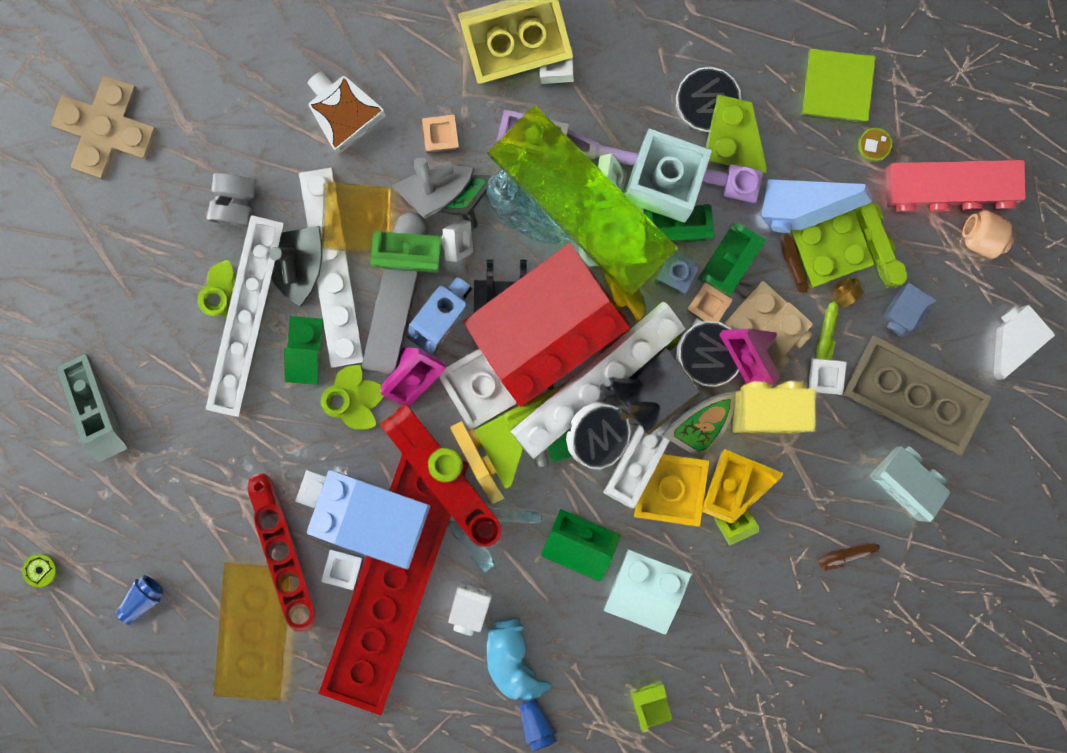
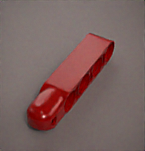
M405 403L392 416H388L380 423V426L470 540L481 547H490L500 539L502 533L501 524L464 475L460 473L456 479L449 482L438 481L431 475L428 468L429 459L436 450L441 449V446L410 407Z
M265 473L250 476L247 491L255 513L254 524L284 618L294 631L299 633L308 632L315 626L317 614L272 479ZM268 514L279 516L278 524L272 529L262 527V520ZM278 545L289 547L288 556L283 560H274L272 558V551ZM289 576L299 579V586L293 592L282 590V583ZM298 608H307L310 614L309 619L303 624L294 623L292 621L293 612Z

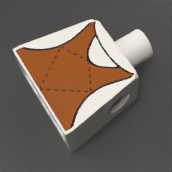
M320 71L307 82L317 95L308 105L337 155L386 117L381 106L346 76H342L332 83L325 73Z

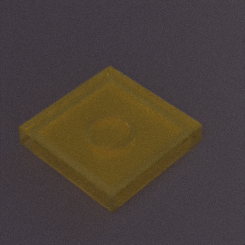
M325 182L323 184L322 249L371 253L373 232H389L390 187Z

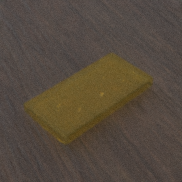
M224 563L213 696L281 701L287 622L284 618L267 565ZM291 576L285 578L282 583V590L290 592Z

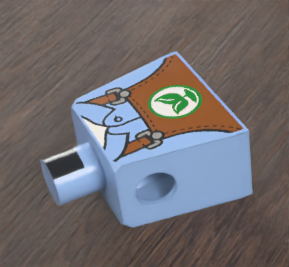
M458 277L448 289L440 285L409 324L407 338L431 356H434L463 317L467 307L464 300L471 292V286ZM445 308L449 313H443L439 309Z

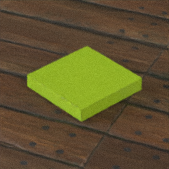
M810 49L801 115L867 123L876 56Z

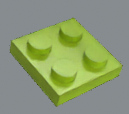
M854 210L803 230L791 229L790 231L811 288L875 265Z

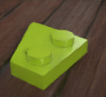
M717 95L706 143V149L712 150L709 161L729 166L733 164L763 171V173L767 172L752 102Z

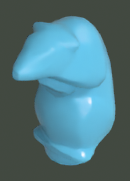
M520 618L493 622L494 629H489L487 662L489 673L499 690L509 699L525 701L537 699L549 691L552 687L551 683L536 680V674L522 661L526 653V644L521 634L524 625L520 624Z

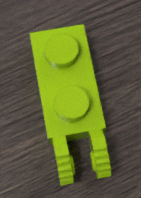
M872 200L871 203L854 209L875 264L874 266L880 279L883 280L882 283L890 289L902 286L908 277L907 272H905L906 268L904 263L895 260V243L892 237L885 233L882 225L884 217L878 204H874Z

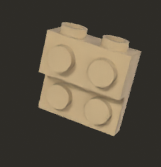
M764 281L753 290L723 323L732 330L756 329L777 332V336L767 349V352L778 372L791 359L786 355L794 345L800 349L813 335L809 331L813 323L790 302L787 303Z

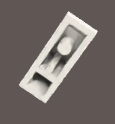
M461 582L457 588L448 623L455 625L453 630L470 636L473 635L474 631L481 632L493 592Z

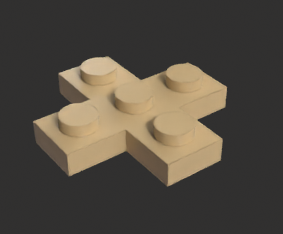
M103 75L92 105L61 95L50 126L81 137L70 168L104 180L114 149L144 160L146 159L156 128L126 118L136 91L134 85Z

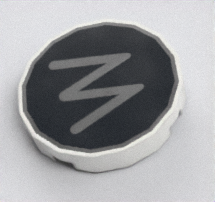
M714 67L698 68L689 73L680 83L675 98L677 112L683 123L698 132L709 133L717 95L741 100V91L735 79L726 71Z
M704 321L693 325L681 336L677 345L676 360L691 381L699 387L715 388L732 380L739 372L720 336L723 330L732 329L720 322Z
M594 402L584 406L574 415L571 421L573 425L570 432H567L566 440L568 450L577 462L590 469H603L613 465L624 454L629 444L631 431L629 420L621 419L617 413V407L604 402Z

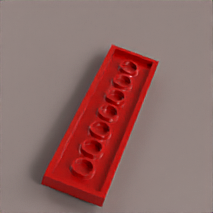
M403 454L401 455L389 491L430 505L409 569H405L366 555L318 693L380 716L384 711L451 518L450 513ZM462 460L461 473L465 477L469 463Z

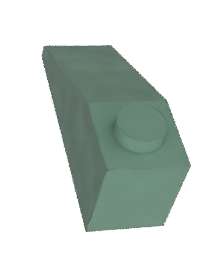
M85 353L56 367L82 445L97 462H101L128 449L119 421L88 355Z

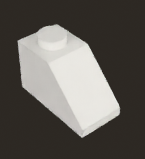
M1015 305L1001 317L1004 323L996 330L993 374L998 380L1006 378L1055 336L1030 305L1023 306L1020 309Z

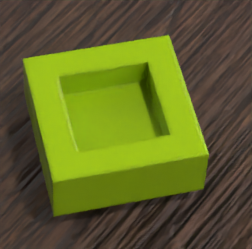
M749 509L733 524L714 517L715 523L729 546L759 533V525Z

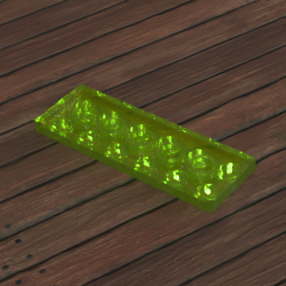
M536 105L486 153L629 297L677 249L672 241Z

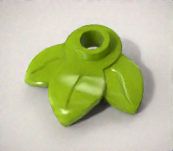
M228 259L218 262L209 270L207 285L198 294V305L205 314L210 316L222 315L225 319L227 318L237 276ZM212 293L218 294L221 298L220 304L212 305L208 300L209 295Z
M350 365L337 373L334 385L328 387L323 392L321 406L327 415L341 418L349 428L356 430L371 429L377 424L370 409L378 405L384 398L380 394L381 385L374 381L362 380L361 366ZM336 395H341L344 399L343 405L339 408H335L332 405V398Z

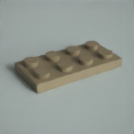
M875 335L871 337L843 391L844 396L958 456H962L992 398L990 395Z

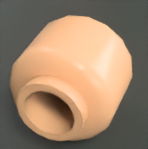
M988 210L972 214L965 222L962 230L966 247L989 259L999 257L1002 253H1007L1014 243L1011 222Z

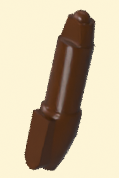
M789 234L782 235V254L788 264L794 284L799 293L806 294L809 288L797 248Z
M866 543L846 549H837L820 557L818 564L821 566L822 571L844 567L845 562L871 556L872 553L878 552L880 546L876 543Z

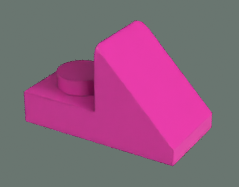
M736 329L723 330L720 333L746 384H750V382H771V385L776 384L780 374L767 349L776 338L777 332Z
M403 347L400 353V365L381 384L380 394L400 405L406 403L410 407L446 369V364L420 349Z

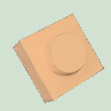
M455 114L422 118L426 153L459 149Z
M705 282L686 311L703 322H719L733 300Z

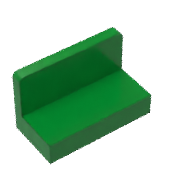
M560 509L541 556L594 580L602 581L614 556L621 535Z

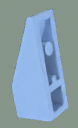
M768 179L762 218L771 230L779 233H789L791 229L803 230L872 202V195L866 184Z

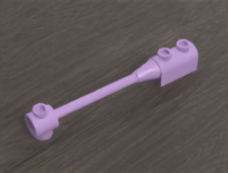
M505 109L503 111L497 137V146L562 160V158L596 159L602 155L612 153L619 163L631 166L635 165L638 153L599 145L598 142L569 130V124ZM730 164L728 173L706 169L702 182L724 186L723 197L756 203L763 171Z

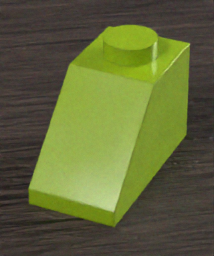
M504 415L475 429V432L504 488L507 489L512 486L523 446L511 433L513 429L508 427Z

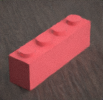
M1024 160L891 163L886 167L887 207H896L897 212L917 211L916 206H929L931 212L949 211L950 206L962 205L963 211L982 210L983 205H995L996 210L1016 209V204L1026 200Z

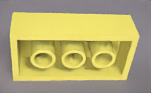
M750 382V384L740 386V391L735 392L732 433H804L815 431V389H806V382H785V384L777 385L773 389H771V382Z

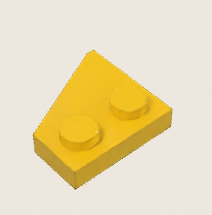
M462 421L451 426L450 429L492 505L504 499L492 477L493 474L497 473L488 455L482 458L478 451L483 446L475 430L472 429L468 432Z
M724 449L720 454L701 512L733 524L782 478L783 473Z

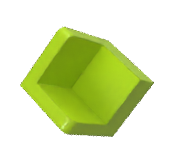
M662 681L630 690L642 733L649 731V727L672 720Z

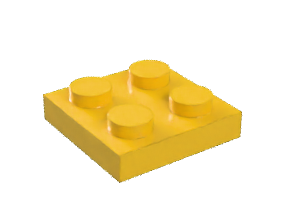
M662 454L635 506L633 517L700 527L709 461Z

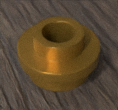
M849 277L842 279L833 288L835 293L832 296V300L835 303H840L842 307L850 306L864 292L860 287L861 281L858 278L850 280Z

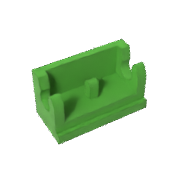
M375 231L373 232L370 265L372 268L439 273L442 236Z

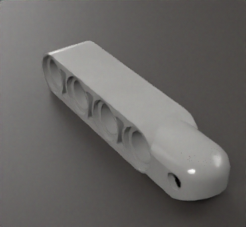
M408 212L397 219L393 232L428 235V226L421 215ZM384 269L362 369L374 372L380 371L391 375L397 369L419 277L418 271Z

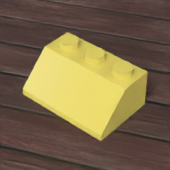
M505 0L458 14L477 84L573 58L559 0Z

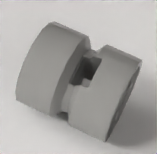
M213 174L211 193L215 196V200L209 202L207 220L223 225L248 227L252 214V208L248 205V201L254 199L256 180L231 174Z

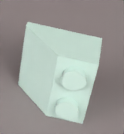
M648 129L622 201L685 223L694 209L712 150Z
M902 446L895 447L869 476L917 521L931 522L951 493L945 487L948 482L936 470L932 469L929 472L920 463L923 458L911 447L908 446L906 449Z
M626 549L603 611L666 635L680 606L691 573Z

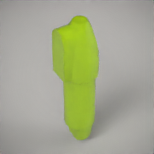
M834 301L829 304L826 310L821 333L818 337L816 346L817 359H832L836 344L833 341V336L839 313H837L839 305Z

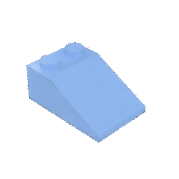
M329 470L307 534L409 569L430 505L357 478Z

